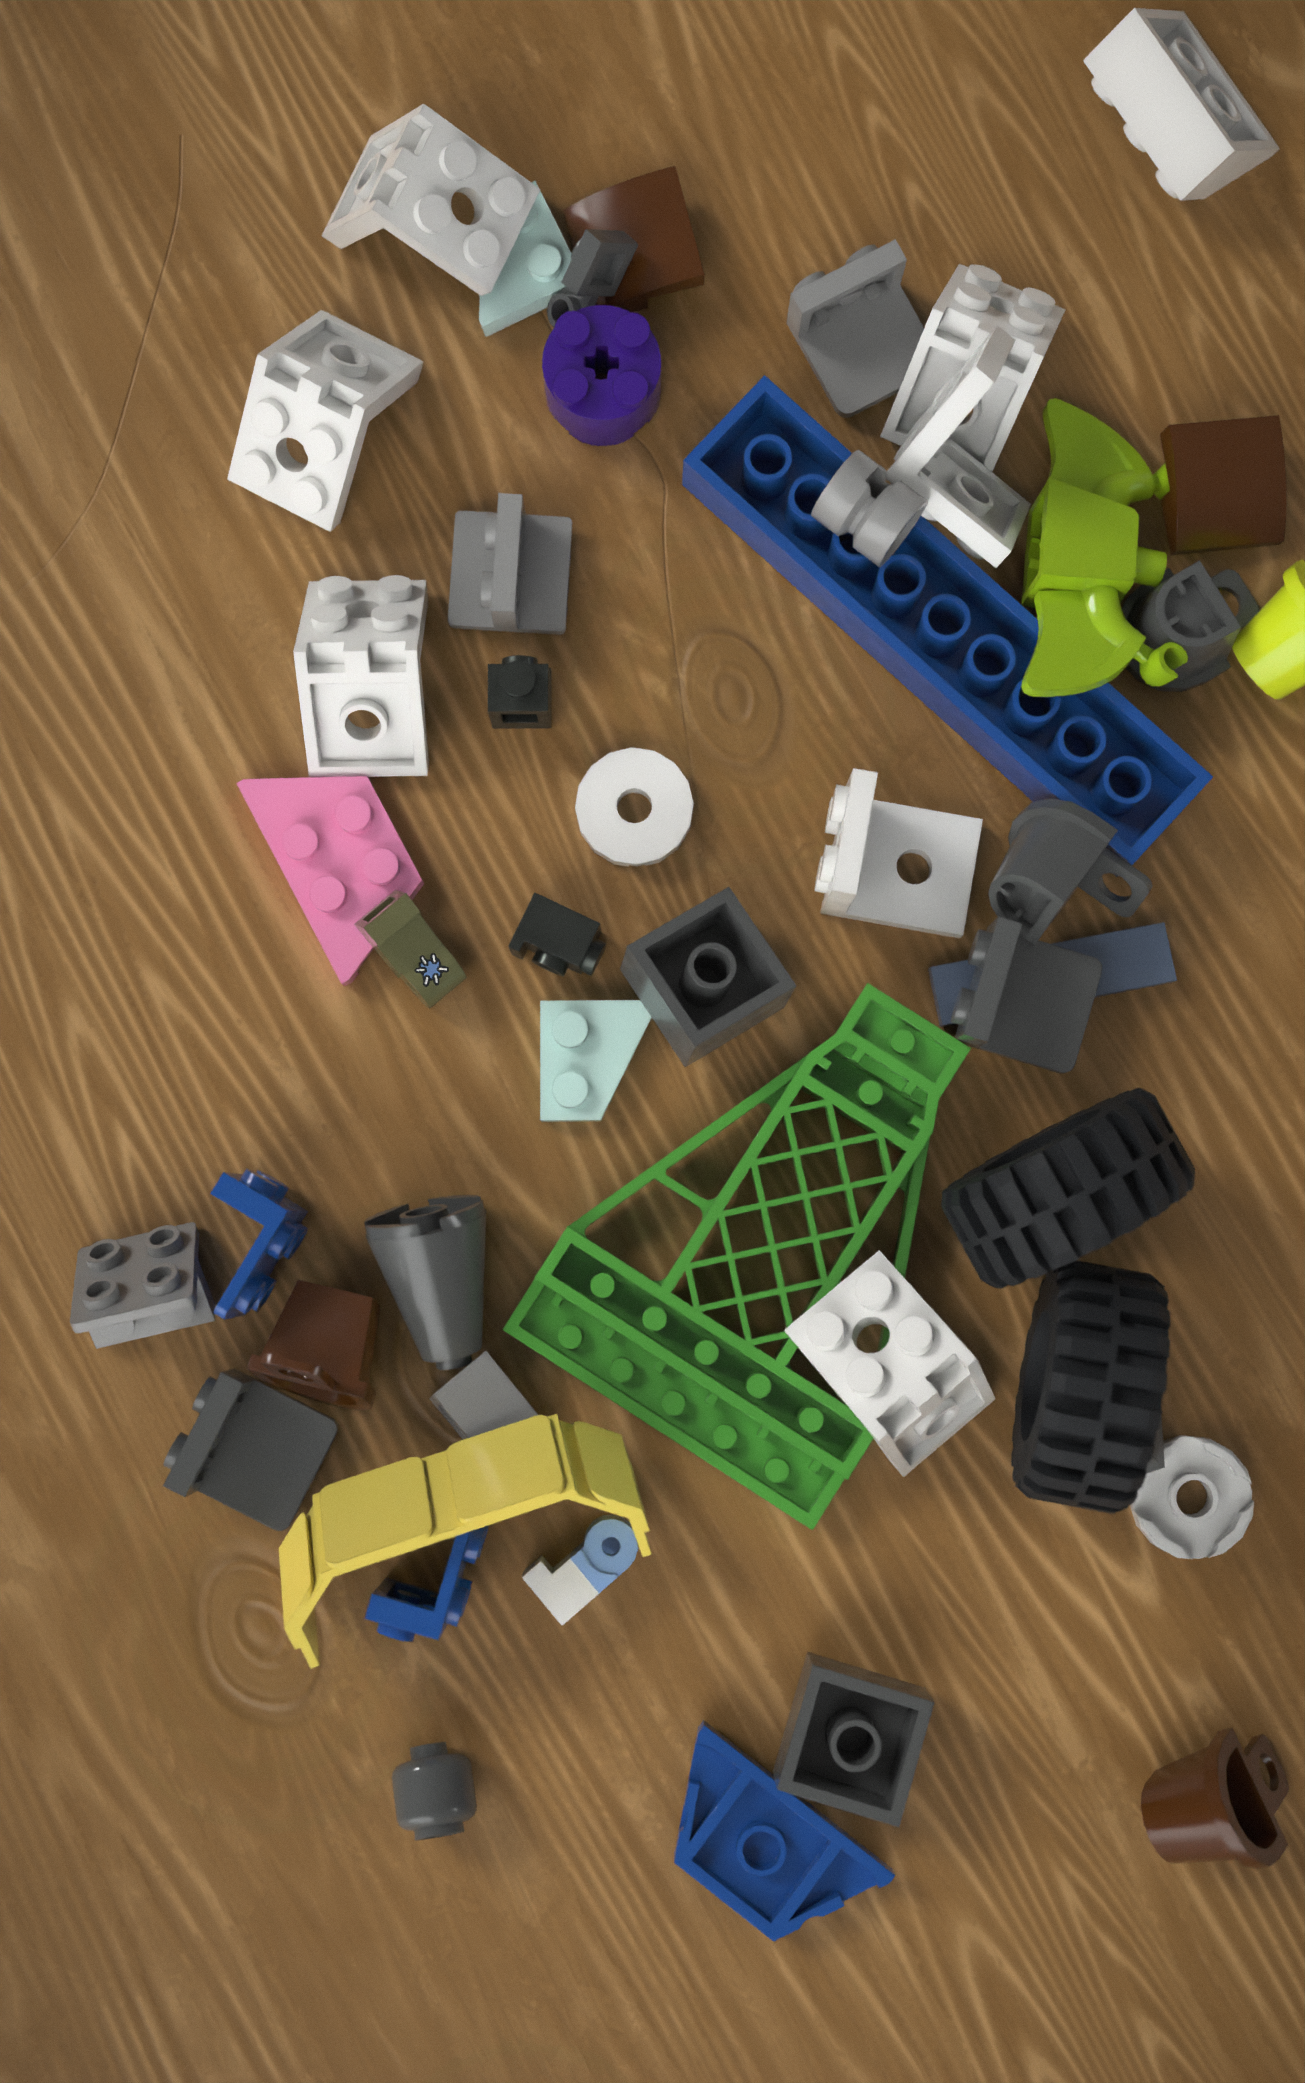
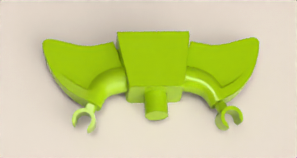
M1057 398L1050 399L1043 409V421L1050 447L1051 470L1046 484L1029 510L1021 604L1022 606L1036 608L1039 627L1038 640L1024 674L1021 688L1025 694L1033 697H1056L1083 693L1112 681L1127 667L1132 659L1140 663L1139 671L1146 684L1153 687L1163 686L1178 678V674L1172 669H1176L1188 661L1186 651L1182 646L1173 642L1165 643L1155 650L1144 644L1146 637L1126 620L1120 602L1134 583L1156 587L1163 579L1167 565L1166 552L1138 546L1139 514L1134 508L1129 507V504L1150 499L1153 493L1161 500L1170 491L1166 465L1164 463L1152 474L1141 455L1108 425L1072 404Z

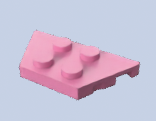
M367 776L243 779L236 784L338 979L344 987L355 980L359 974L357 971L374 949L354 924L394 890L407 893L410 899L413 900L424 885L375 789Z

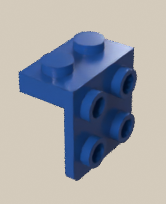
M246 1168L243 1174L223 1172L210 1193L264 1226L214 1309L213 1313L224 1320L244 1316L251 1309L258 1312L263 1307L277 1282L270 1277V1274L282 1256L290 1259L294 1255L308 1231V1228L301 1224L308 1211L284 1197L289 1190L288 1186L260 1170L254 1172Z
M489 1525L455 1536L439 1593L386 1577L372 1593L364 1619L379 1623L377 1632L396 1640L412 1642L415 1634L439 1641L446 1626L449 1624L457 1627L460 1617L462 1618L473 1581L462 1578L466 1562L476 1564L477 1558L480 1557Z

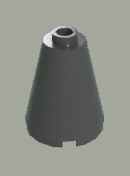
M477 1195L428 1199L429 1206L410 1210L409 1204L379 1212L367 1218L364 1222L366 1229L365 1237L423 1361L435 1362L438 1370H451L466 1366L473 1361L471 1354L476 1353L482 1348L486 1209L484 1208L483 1200L481 1201V1197Z

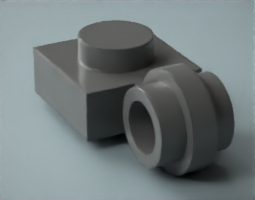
M586 229L572 251L571 262L561 281L566 287L555 294L548 303L547 316L550 324L555 328L558 318L567 311H577L581 308L594 306L599 296H614L639 244L624 231Z

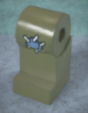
M394 890L354 925L398 978L401 977L418 999L430 1009L467 977L456 959L419 914L420 910L407 893Z

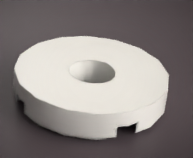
M631 747L610 752L590 766L578 786L575 811L581 835L594 853L614 865L627 867L629 865L647 866L660 863L678 850L690 830L694 802L688 780L673 761L656 751ZM639 793L650 801L652 810L648 818L638 823H630L621 818L617 806L619 801L627 794Z
M1180 1435L1164 1440L1165 1468L1146 1474L1142 1488L1137 1490L1136 1500L1130 1505L1136 1526L1151 1544L1177 1558L1201 1559L1225 1553L1243 1537L1253 1517L1254 1500H1252V1489L1250 1486L1252 1482L1247 1468L1232 1450L1211 1439ZM1198 1480L1205 1487L1207 1493L1206 1503L1199 1512L1184 1514L1177 1505V1492L1185 1482Z

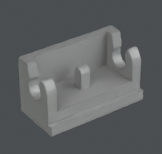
M487 1351L482 1353L429 1398L462 1440L538 1415Z

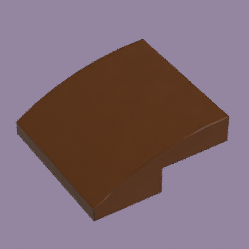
M676 166L657 170L618 183L594 193L563 210L573 249L582 238L586 229L624 231L639 244L615 295L599 296L595 305L615 306L629 312H636L648 309L649 298L704 285L705 274Z
M1279 415L1173 424L1166 427L1160 433L1170 491L1161 498L1171 555L1274 546L1284 542L1287 490L1285 454Z

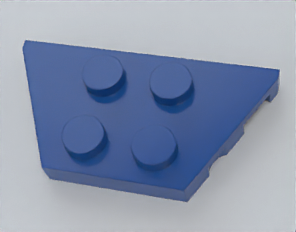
M702 1721L697 1730L675 1846L674 1863L773 1942L800 1929L807 1919L815 1916L824 1917L844 1907L843 1901L875 1885L881 1888L893 1880L895 1874L890 1866L805 1799L777 1790L772 1773L706 1721Z

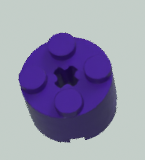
M594 305L577 311H567L558 318L555 328L546 341L542 357L545 395L549 411L555 420L557 419L568 430L569 434L580 442L595 446H611L624 443L632 438L634 433L647 422H650L660 402L661 354L658 342L650 329L649 323L638 313L609 305ZM597 374H607V379L600 380L596 379Z

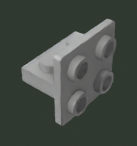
M498 493L497 513L477 511L456 512L448 608L449 626L455 629L564 634L567 620L572 520L569 517L527 515L522 494Z
M190 1222L177 1226H160L147 1233L117 1240L105 1239L91 1246L81 1248L77 1254L70 1324L74 1333L78 1334L89 1331L96 1349L215 1321V1314L213 1312L216 1305L198 1260L199 1231L196 1224Z

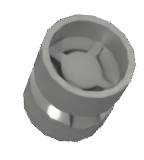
M856 450L831 478L815 503L811 517L837 536L849 532L853 535V548L878 567H881L890 559L911 532L924 512L928 500L902 481L891 485L887 483L886 469L862 451Z

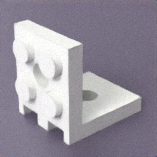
M422 104L370 136L322 237L342 249L384 228L480 296H483L492 291L540 189L434 110ZM455 192L463 193L473 204L474 219L470 225L458 221L452 212L451 200Z
M959 264L932 308L880 437L902 446L908 439L906 438L907 433L998 325L1016 341L995 383L975 405L973 412L966 416L949 436L960 447L993 472L1065 309L1056 306L1055 300L1041 290L1024 288L1021 291L1001 282V276L988 267L977 264L966 267Z
M320 310L257 354L227 479L331 532L341 522L369 421L418 382L424 361ZM287 438H293L304 446L308 456L307 464L300 463L292 458L287 449Z
M998 325L907 433L906 438L908 439L899 448L894 457L895 462L886 472V480L891 484L902 481L928 500L927 506L921 515L929 521L941 523L956 536L959 545L965 552L977 559L984 558L995 568L1012 551L1031 504L949 436L995 383L1016 341Z
M391 575L374 581H351L343 576H330L320 581H309L293 651L309 777L428 776L429 757L420 662L428 607L427 580H410L405 576ZM357 710H366L375 714L380 723L372 728H360L349 720L348 715Z
M853 768L846 786L836 784L834 796L831 797L825 833L834 834L835 837L832 846L825 845L816 875L814 891L825 893L820 914L961 938L964 934L983 819L873 800L878 773ZM908 853L922 856L929 866L927 880L920 884H910L902 880L897 872V861L901 856Z
M880 1250L784 1330L866 1427L885 1456L903 1477L996 1399L977 1358ZM872 1324H880L887 1327L890 1331V1337L887 1345L882 1350L876 1353H865L857 1348L858 1335L865 1327Z

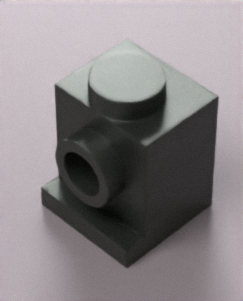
M525 655L504 657L502 664H488V714L492 728H551V668H549L548 664H538V660L535 657Z
M534 892L508 947L513 956L522 960L527 949L535 952L532 962L559 976L564 977L567 969H571L579 974L584 972L592 976L603 955L606 943L598 940L601 934L599 922Z

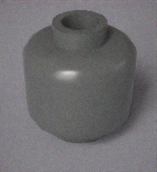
M447 1742L431 1743L410 1748L411 1760L399 1764L392 1773L398 1825L404 1830L414 1831L415 1841L465 1832L463 1822L471 1819L477 1810L472 1766L469 1758L462 1754H448Z

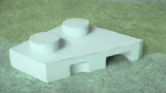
M536 181L532 182L535 186L538 187ZM541 191L538 193L492 291L480 296L479 321L486 337L546 309L550 299L562 288L566 287L561 281L571 262L572 253Z
M641 1000L540 1001L541 1122H590L602 1120L652 1019Z

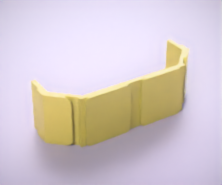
M557 1414L548 1417L536 1415L455 1442L445 1451L421 1459L410 1457L325 1486L319 1493L312 1495L313 1505L308 1514L305 1515L302 1512L298 1516L279 1547L284 1629L294 1649L301 1648L310 1668L320 1666L315 1605L333 1577L566 1499L629 1518L642 1557L652 1555L646 1532L650 1531L622 1435L586 1422L576 1421L574 1424L559 1420Z

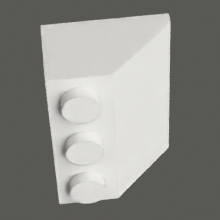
M1134 8L1083 60L1094 76L1091 80L1093 89L1105 103L1116 107L1126 122L1123 129L1127 138L1138 150L1148 153L1158 168L1156 178L1159 184L1173 198H1179L1180 201L1205 199L1266 161L1280 149L1184 11Z

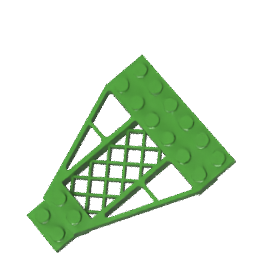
M867 983L832 1037L567 1226L502 1330L813 1530L844 1479H849L874 1438L846 1404L792 1370L790 1359L798 1347L785 1331L751 1337L744 1302L779 1295L787 1328L793 1323L787 1293L817 1286L800 1313V1317L841 1283V1278L898 1188H901L904 1192V1203L892 1265L905 1278L930 1136L934 1130L938 1102L971 1048ZM799 1090L818 1100L789 1107ZM761 1103L770 1105V1114L716 1198L711 1200L703 1199L666 1175V1171L754 1107ZM824 1107L832 1142L798 1149L791 1114ZM835 1112L870 1134L841 1140ZM783 1117L790 1151L757 1158ZM876 1140L884 1175L850 1182L843 1147ZM886 1144L901 1153L893 1167H891ZM834 1149L842 1184L808 1192L800 1156ZM792 1158L800 1194L766 1201L758 1166ZM751 1169L758 1203L724 1210L747 1172ZM654 1179L696 1205L702 1213V1220L667 1276L659 1281L648 1278L589 1240L585 1234L586 1229L591 1224ZM882 1183L859 1219L852 1189ZM844 1191L852 1227L818 1234L810 1198ZM802 1200L809 1236L775 1244L767 1208ZM760 1210L767 1246L733 1253L725 1217ZM718 1220L726 1255L691 1262ZM850 1234L826 1272L819 1241ZM811 1243L819 1278L785 1286L777 1250ZM769 1252L777 1288L742 1295L735 1259ZM727 1261L735 1297L700 1305L692 1269ZM684 1272L686 1273L692 1305L672 1293ZM737 1304L744 1339L704 1314L703 1311ZM883 1325L881 1326L877 1352L887 1345L890 1337L889 1329ZM784 1339L773 1357L754 1346Z

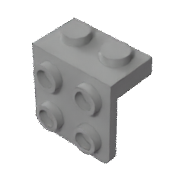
M896 239L879 248L876 245H868L861 248L848 258L844 266L827 275L823 271H819L805 277L795 286L794 292L790 294L786 323L833 408L843 418L852 417L899 392L924 330L921 321L900 286L907 259Z

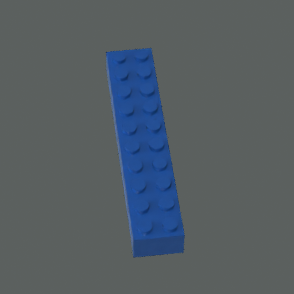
M764 375L683 460L682 485L1033 802L1048 798L1070 801L1093 812L1116 828L1118 831L1106 848L1130 865H1133L1213 776L1109 683L1090 691L1068 696L1033 697L1025 694L1021 686L1038 640L1039 627L1037 618L924 517L921 516L906 539L881 567H878L853 548V535L849 532L837 536L811 517V512L821 493L852 453Z

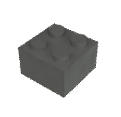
M730 887L629 944L620 967L621 972L684 1067L689 1066L782 1010L796 988V984Z
M807 1652L773 1769L777 1790L900 1827L935 1702L925 1687Z

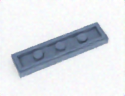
M1165 922L1052 943L1059 947L1095 957L1101 962L1102 974L1095 998L1177 981ZM968 960L932 966L928 969L940 1027L955 1025V1023L951 1022V1016L956 998L961 987L970 988L976 967L968 964Z

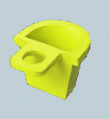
M1303 559L1295 562L1284 571L1282 577L1285 584L1238 633L1232 646L1239 663L1250 678L1267 695L1277 700L1305 686V561Z

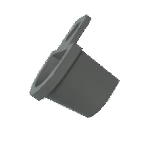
M1199 560L1175 575L1170 568L1166 569L1161 583L1156 587L1139 586L1123 603L1122 611L1126 620L1146 637L1144 644L1153 650L1168 642L1177 643L1186 651L1188 661L1182 666L1172 669L1178 674V678L1157 687L1145 683L1139 671L1140 663L1135 659L1130 661L1126 669L1138 682L1158 691L1183 692L1201 686L1227 671L1231 667L1227 657L1240 629L1259 612L1257 602L1240 575L1234 570L1227 569L1211 578ZM1219 590H1226L1236 597L1239 604L1236 617Z
M1048 798L1031 802L1012 822L1008 836L1010 847L991 882L988 895L990 905L996 915L1023 923L1019 935L1035 945L1078 887L1119 916L1127 918L1135 913L1152 890L1153 885L1145 874L1106 848L1118 831L1116 828L1093 812L1073 802ZM1111 873L1122 877L1129 884L1132 894L1124 897L1112 893L1103 882V874Z

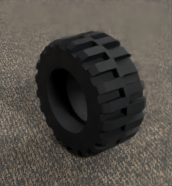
M1135 1088L1132 1091L1128 1090L1120 1093L1113 1098H1108L1088 1109L1077 1112L1067 1119L1041 1130V1132L1028 1139H1024L1008 1150L985 1161L979 1167L967 1172L962 1178L954 1181L948 1188L943 1190L941 1207L981 1281L993 1288L999 1289L1008 1285L1014 1286L1023 1283L1027 1279L1047 1274L1051 1270L1080 1259L1081 1256L1098 1250L1111 1243L1114 1239L1142 1226L1144 1222L1158 1216L1167 1210L1171 1204L1180 1201L1186 1196L1188 1191L1192 1190L1195 1180V1167L1156 1096L1143 1088Z
M1076 1260L1051 1270L1046 1274L1045 1279L1042 1280L1025 1342L1012 1433L1013 1450L1011 1465L1014 1467L1012 1473L1013 1482L1028 1498L1109 1514L1129 1508V1505L1133 1504L1136 1500L1137 1490L1143 1486L1146 1478V1468L1148 1463L1151 1462L1155 1448L1154 1440L1162 1415L1163 1393L1166 1391L1168 1376L1166 1374L1167 1359L1170 1354L1168 1332L1171 1321L1170 1311L1167 1310L1169 1303L1168 1294L1164 1290L1165 1287L1151 1274Z

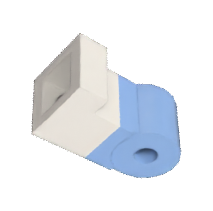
M613 1514L602 1515L595 1519L587 1528L584 1541L557 1565L552 1567L541 1555L523 1571V1580L562 1626L633 1563L638 1551V1543L632 1526L623 1517Z

